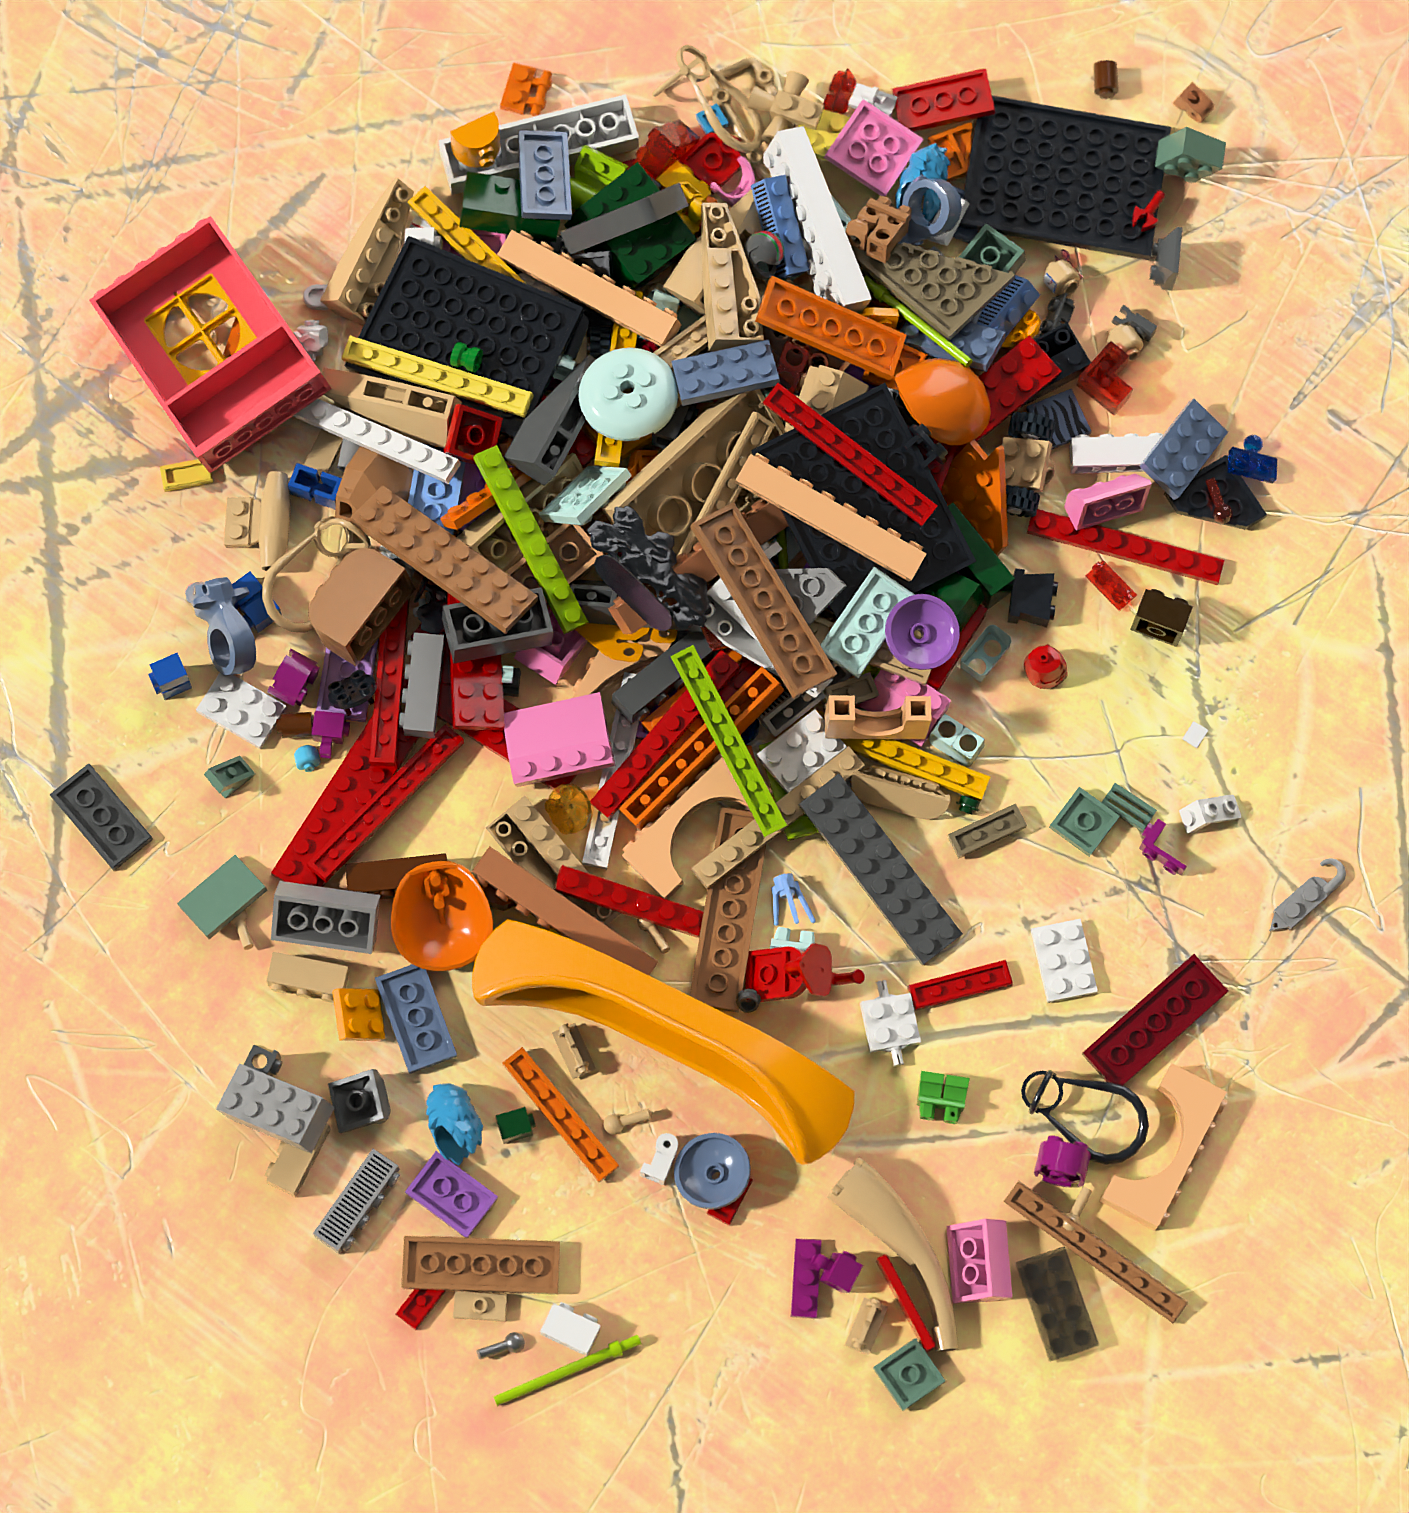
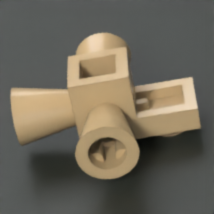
M788 71L784 91L778 90L776 97L754 86L747 108L770 112L771 123L762 135V139L770 144L777 131L787 130V128L792 129L795 123L816 130L824 110V105L799 97L809 83V79L805 75L796 71Z

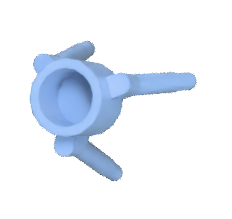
M786 873L776 876L773 879L775 886L771 887L774 925L777 926L779 924V895L782 899L787 898L794 923H799L792 897L795 893L811 923H815L816 920L800 890L798 881H794L793 874Z

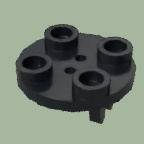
M922 423L918 426L912 424L909 430L913 437L902 447L907 450L916 443V445L920 444L927 451L925 455L928 458L919 465L922 469L934 459L943 465L946 462L945 456L948 454L945 447L939 442L935 444L929 436L932 434Z
M357 670L349 677L331 683L328 686L330 704L334 708L343 709L347 716L352 715L350 708L359 706L367 700L370 705L373 704L372 695L377 688L375 679L365 674L363 670Z

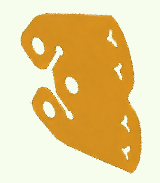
M587 623L575 630L610 659L636 662L642 655L643 646L639 643L622 642L619 644L616 640L635 641L648 634L650 628L642 627L633 634H623L618 625ZM653 628L650 636L651 640L656 643H672L677 637V630L668 629L670 634L667 637L659 636L660 630ZM632 648L635 653L631 656L624 655V650Z

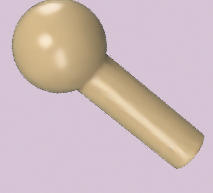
M244 910L230 923L236 926L243 948L249 950L254 945L245 924L247 912Z
M637 919L639 928L643 931H648L662 954L667 953L670 947L656 924Z
M648 1108L622 1117L611 1114L605 1118L603 1126L607 1133L615 1135L620 1133L624 1126L650 1119L651 1113Z
M1082 1187L1070 1213H1066L1067 1216L1079 1224V1216L1092 1191ZM1063 1221V1226L1066 1230L1073 1231L1075 1229L1069 1223Z

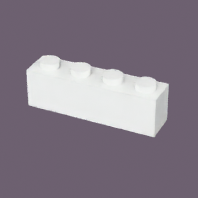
M1136 433L1124 435V437H1114L1113 434H1103L1100 437H1090L1085 434L1077 435L1075 438H1071L1069 445L1071 474L1145 472L1139 466L1163 434L1151 433L1148 436H1139Z

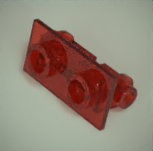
M846 68L845 72L838 70L833 75L828 90L834 92L835 95L826 94L823 103L824 110L842 115L847 112L848 102L851 94L854 92L857 81L849 68Z
M1104 560L1095 563L1092 570L1085 575L1118 611L1123 609L1137 596Z

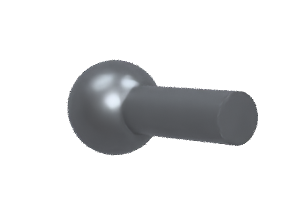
M511 1332L505 1337L504 1341L478 1349L476 1353L479 1360L507 1350L511 1353H518L523 1349L525 1340L520 1333Z

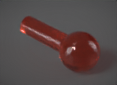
M1215 477L1206 480L1215 506L1213 511L1214 519L1221 524L1228 523L1233 516L1231 507L1224 504Z

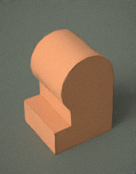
M1193 81L1172 102L1178 109L1182 108L1190 118L1199 123L1214 109L1212 101Z

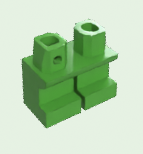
M921 1071L917 1105L920 1106V1119L934 1120L935 1108L945 1110L943 1122L957 1124L960 1114L965 1107L970 1078L947 1075L944 1083L943 1097L941 1098L944 1074Z

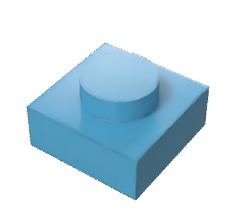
M718 104L712 105L711 108L724 129L727 128L728 121ZM704 110L696 113V119L704 133H715L707 120Z

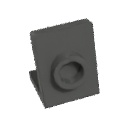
M253 1045L243 1065L269 1076L277 1075L282 1066L281 1055L277 1050H273L271 1053L259 1046ZM257 1054H262L267 1058V1064L260 1069L255 1068L252 1064V1059Z

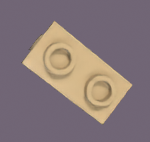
M568 1023L559 1027V1030L552 1033L572 1079L596 1069L576 1023L568 1025Z
M864 1297L845 1345L869 1355L888 1306L881 1304L882 1302L872 1298L871 1300Z

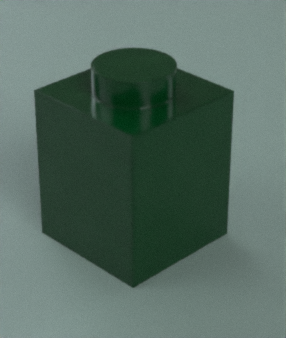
M525 1107L495 1115L503 1144L533 1136L532 1128L536 1127L532 1112L527 1113Z

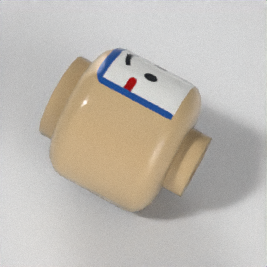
M1059 260L1047 265L1043 281L1055 295L1059 296L1067 293V296L1077 290L1080 276L1069 262Z

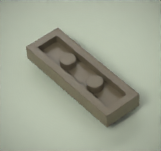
M1015 803L948 834L947 837L959 859L1026 828L1027 824Z

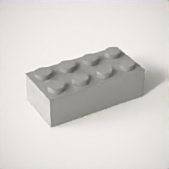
M279 881L274 894L271 940L372 954L377 937L380 895Z
M239 1063L216 1110L232 1121L312 1153L335 1107L323 1097Z

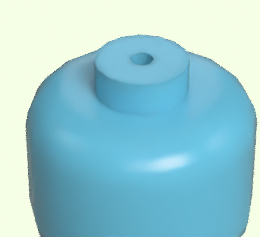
M301 746L294 753L296 767L299 770L305 769L306 772H312L314 767L319 766L321 763L318 749L314 746Z

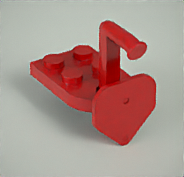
M818 943L810 944L805 952L795 947L786 946L749 951L745 990L754 989L760 995L761 1002L795 998L801 995L806 988L811 994L822 997L830 993L831 985L861 984L865 980V975L860 969H855L849 973H833L832 955L829 948L825 945Z

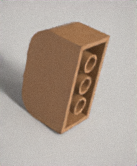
M357 549L346 555L340 564L332 569L330 577L324 585L322 584L318 587L309 605V620L327 649L357 667L416 588L403 566L374 549Z

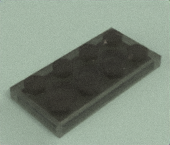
M1065 1246L1016 1262L1015 1265L1049 1362L1098 1347L1099 1343Z

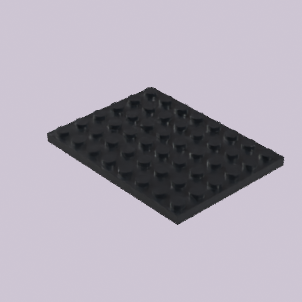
M992 95L995 114L977 118L963 195V199L969 203V206L958 227L981 230L985 224H988L1002 235L1150 260L1155 227L1141 232L1147 217L1139 219L1134 227L1132 218L1136 206L1140 209H1145L1157 191H1161L1164 170L1155 167L1159 140L1170 135L1171 127ZM1158 208L1153 214L1155 218H1157Z
M408 235L358 338L532 392L534 396L525 418L455 396L462 402V405L503 418L499 433L514 438L523 421L540 404L585 310L577 304ZM457 342L466 344L468 348L477 347L483 350L482 361L477 372L467 371L466 367L463 366L459 368L451 366V354ZM349 362L345 363L347 369L362 375L441 392Z
M886 383L825 412L821 416L938 505L923 526L916 523L796 429H792L751 450L753 456L758 453L769 459L768 464L776 469L778 466L789 470L791 472L790 477L798 481L802 478L814 485L812 489L820 494L822 491L833 495L836 503L842 506L846 503L858 510L856 512L857 515L863 518L867 515L877 520L880 528L886 531L888 528L895 530L901 534L900 539L909 543L911 540L923 547L922 551L926 553V556L913 579L908 582L781 510L809 567L830 568L847 585L829 604L836 620L873 567H876L914 594L976 562L928 466L923 469L919 466L924 461V458L918 446L914 443L907 450L902 447L913 436Z

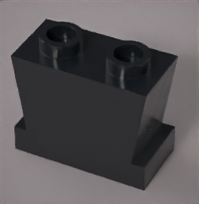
M1015 568L1013 573L1015 580L1011 590L1007 623L1017 624L1018 620H1022L1047 628L1049 620H1054L1055 605H1051L1052 596L1056 597L1058 582H1054L1055 573L1024 574L1025 569Z

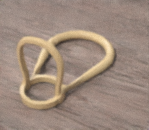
M684 45L676 52V60L680 70L654 90L652 96H658L685 75L690 79L707 120L719 138L736 151L750 153L758 150L764 142L762 135L765 129L758 111L747 108L749 99L709 65L705 53H701L699 49L691 45ZM684 51L690 52L696 57L688 65L685 64L683 59ZM700 63L703 68V75H696L690 70ZM711 73L745 108L755 128V138L752 142H740L723 128L697 82L704 81Z
M335 516L318 521L314 526L315 531L311 536L279 558L268 569L262 584V600L267 614L278 626L290 632L306 633L314 629L310 620L304 623H294L285 619L276 609L272 598V585L276 575L312 540L322 554L337 559L336 565L340 564L343 555L347 554L351 549L369 548L371 546L370 538L352 523L335 518ZM332 525L342 526L346 533V543L341 551L337 553L326 550L320 539L321 530L327 529ZM353 533L359 536L364 543H352Z

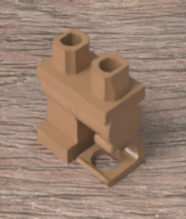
M884 196L877 200L870 198L867 206L859 212L858 219L851 220L847 224L845 232L850 245L863 251L866 250L867 256L886 264L890 258V252L902 240L903 236L905 237L908 233L912 209L905 205L895 209L892 207L890 199ZM851 235L856 236L861 241V244L855 243L851 239Z

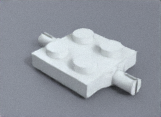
M880 980L876 982L879 996L872 1000L860 1002L870 1053L878 1051L891 1052L894 1066L904 1065L901 1050L907 1046L921 1043L911 993L901 995L889 994L887 980L882 982Z

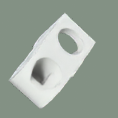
M664 1133L657 1138L656 1152L651 1165L643 1163L640 1170L641 1177L664 1186L678 1149V1141L674 1135Z

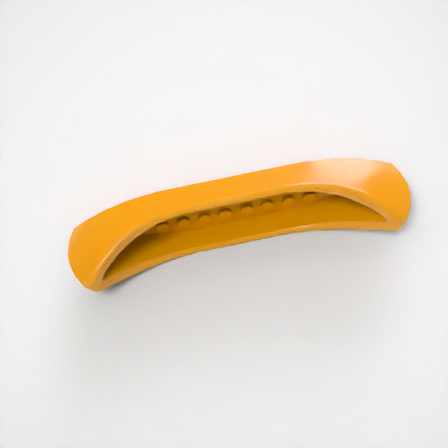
M509 919L498 926L480 947L472 972L473 996L480 1005L531 1006L575 1014L605 1025L712 1078L739 1095L776 1130L796 1161L801 1165L811 1164L829 1153L839 1143L848 1129L854 1109V1090L824 1068L787 1045L673 987L574 940Z

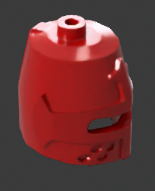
M1049 644L1038 646L1024 659L1026 677L1033 686L1040 689L1057 687L1068 676L1064 657Z

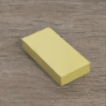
M198 459L160 466L165 492L213 483L212 472L209 473Z

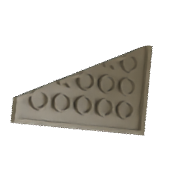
M851 236L855 243L861 244V241L856 236ZM905 242L903 244H896L890 252V258L886 264L867 256L866 250L863 251L851 246L860 267L948 341L1015 279V274L1011 271L1006 273L992 269V266L979 265L974 261L960 257H947L940 255L938 251L925 250L922 247Z

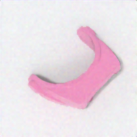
M740 156L737 159L742 168V179L734 191L724 193L716 183L712 182L710 184L711 191L717 193L722 200L731 206H734L751 190L750 185L755 183L752 167L744 156Z

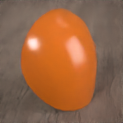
M945 358L927 359L909 366L895 376L897 390L907 410L919 425L922 423L928 428L932 434L931 437L937 441L948 445H963L976 439L987 427L991 410L984 384L969 367H965L958 360Z
M435 861L415 867L400 881L392 906L391 930L398 951L409 963L426 970L449 971L464 967L475 961L481 945L493 932V920L484 891L471 872L454 862Z

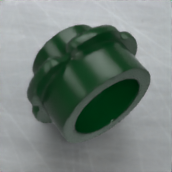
M961 795L959 802L956 801V804L960 805L958 810L973 815L974 810L979 811L978 806L980 802Z

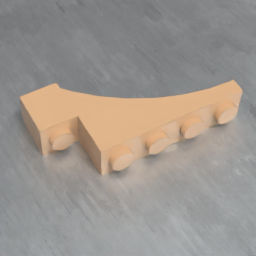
M650 628L648 634L635 640L643 646L642 655L636 662L610 659L599 651L595 658L591 657L585 667L587 673L583 679L579 678L573 688L575 694L572 698L601 692L607 686L623 677L624 672L631 673L634 670L648 666L654 661V658H658L671 645L673 646L675 641L672 643L653 642L650 638L653 628ZM659 631V636L667 637L670 634L666 631ZM616 640V642L619 644L622 642L635 643L631 640ZM632 648L624 650V655L631 656L635 653Z

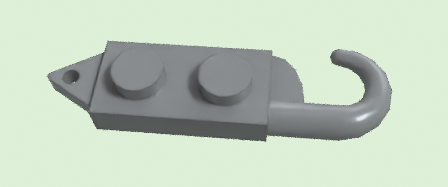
M1333 858L1320 862L1321 866L1327 864L1334 865L1337 869V875L1328 883L1320 877H1310L1273 910L1274 916L1269 931L1287 928L1290 931L1324 901L1345 880L1346 871L1343 864Z

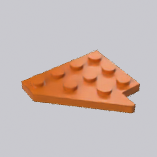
M973 440L967 443L952 460L941 493L947 505L949 506L951 503H954L998 557L1008 546L1004 447L1002 445L996 447L988 456L978 443Z

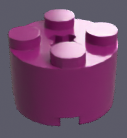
M291 648L289 656L286 655L275 673L273 677L275 682L272 686H269L267 693L293 707L296 704L301 706L308 694L307 684L313 685L319 674L320 667L317 666L318 662Z
M1048 1136L1047 1141L1040 1143L1034 1175L1038 1177V1174L1043 1175L1042 1181L1056 1186L1071 1188L1072 1183H1078L1077 1187L1084 1186L1091 1156L1088 1151V1145L1082 1142H1073V1144L1063 1142L1061 1137Z

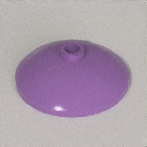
M917 594L904 598L892 608L886 620L885 638L891 653L899 662L913 669L929 670L944 664L953 655L959 642V624L954 612L941 599L931 595ZM915 630L921 633L920 639L914 636Z

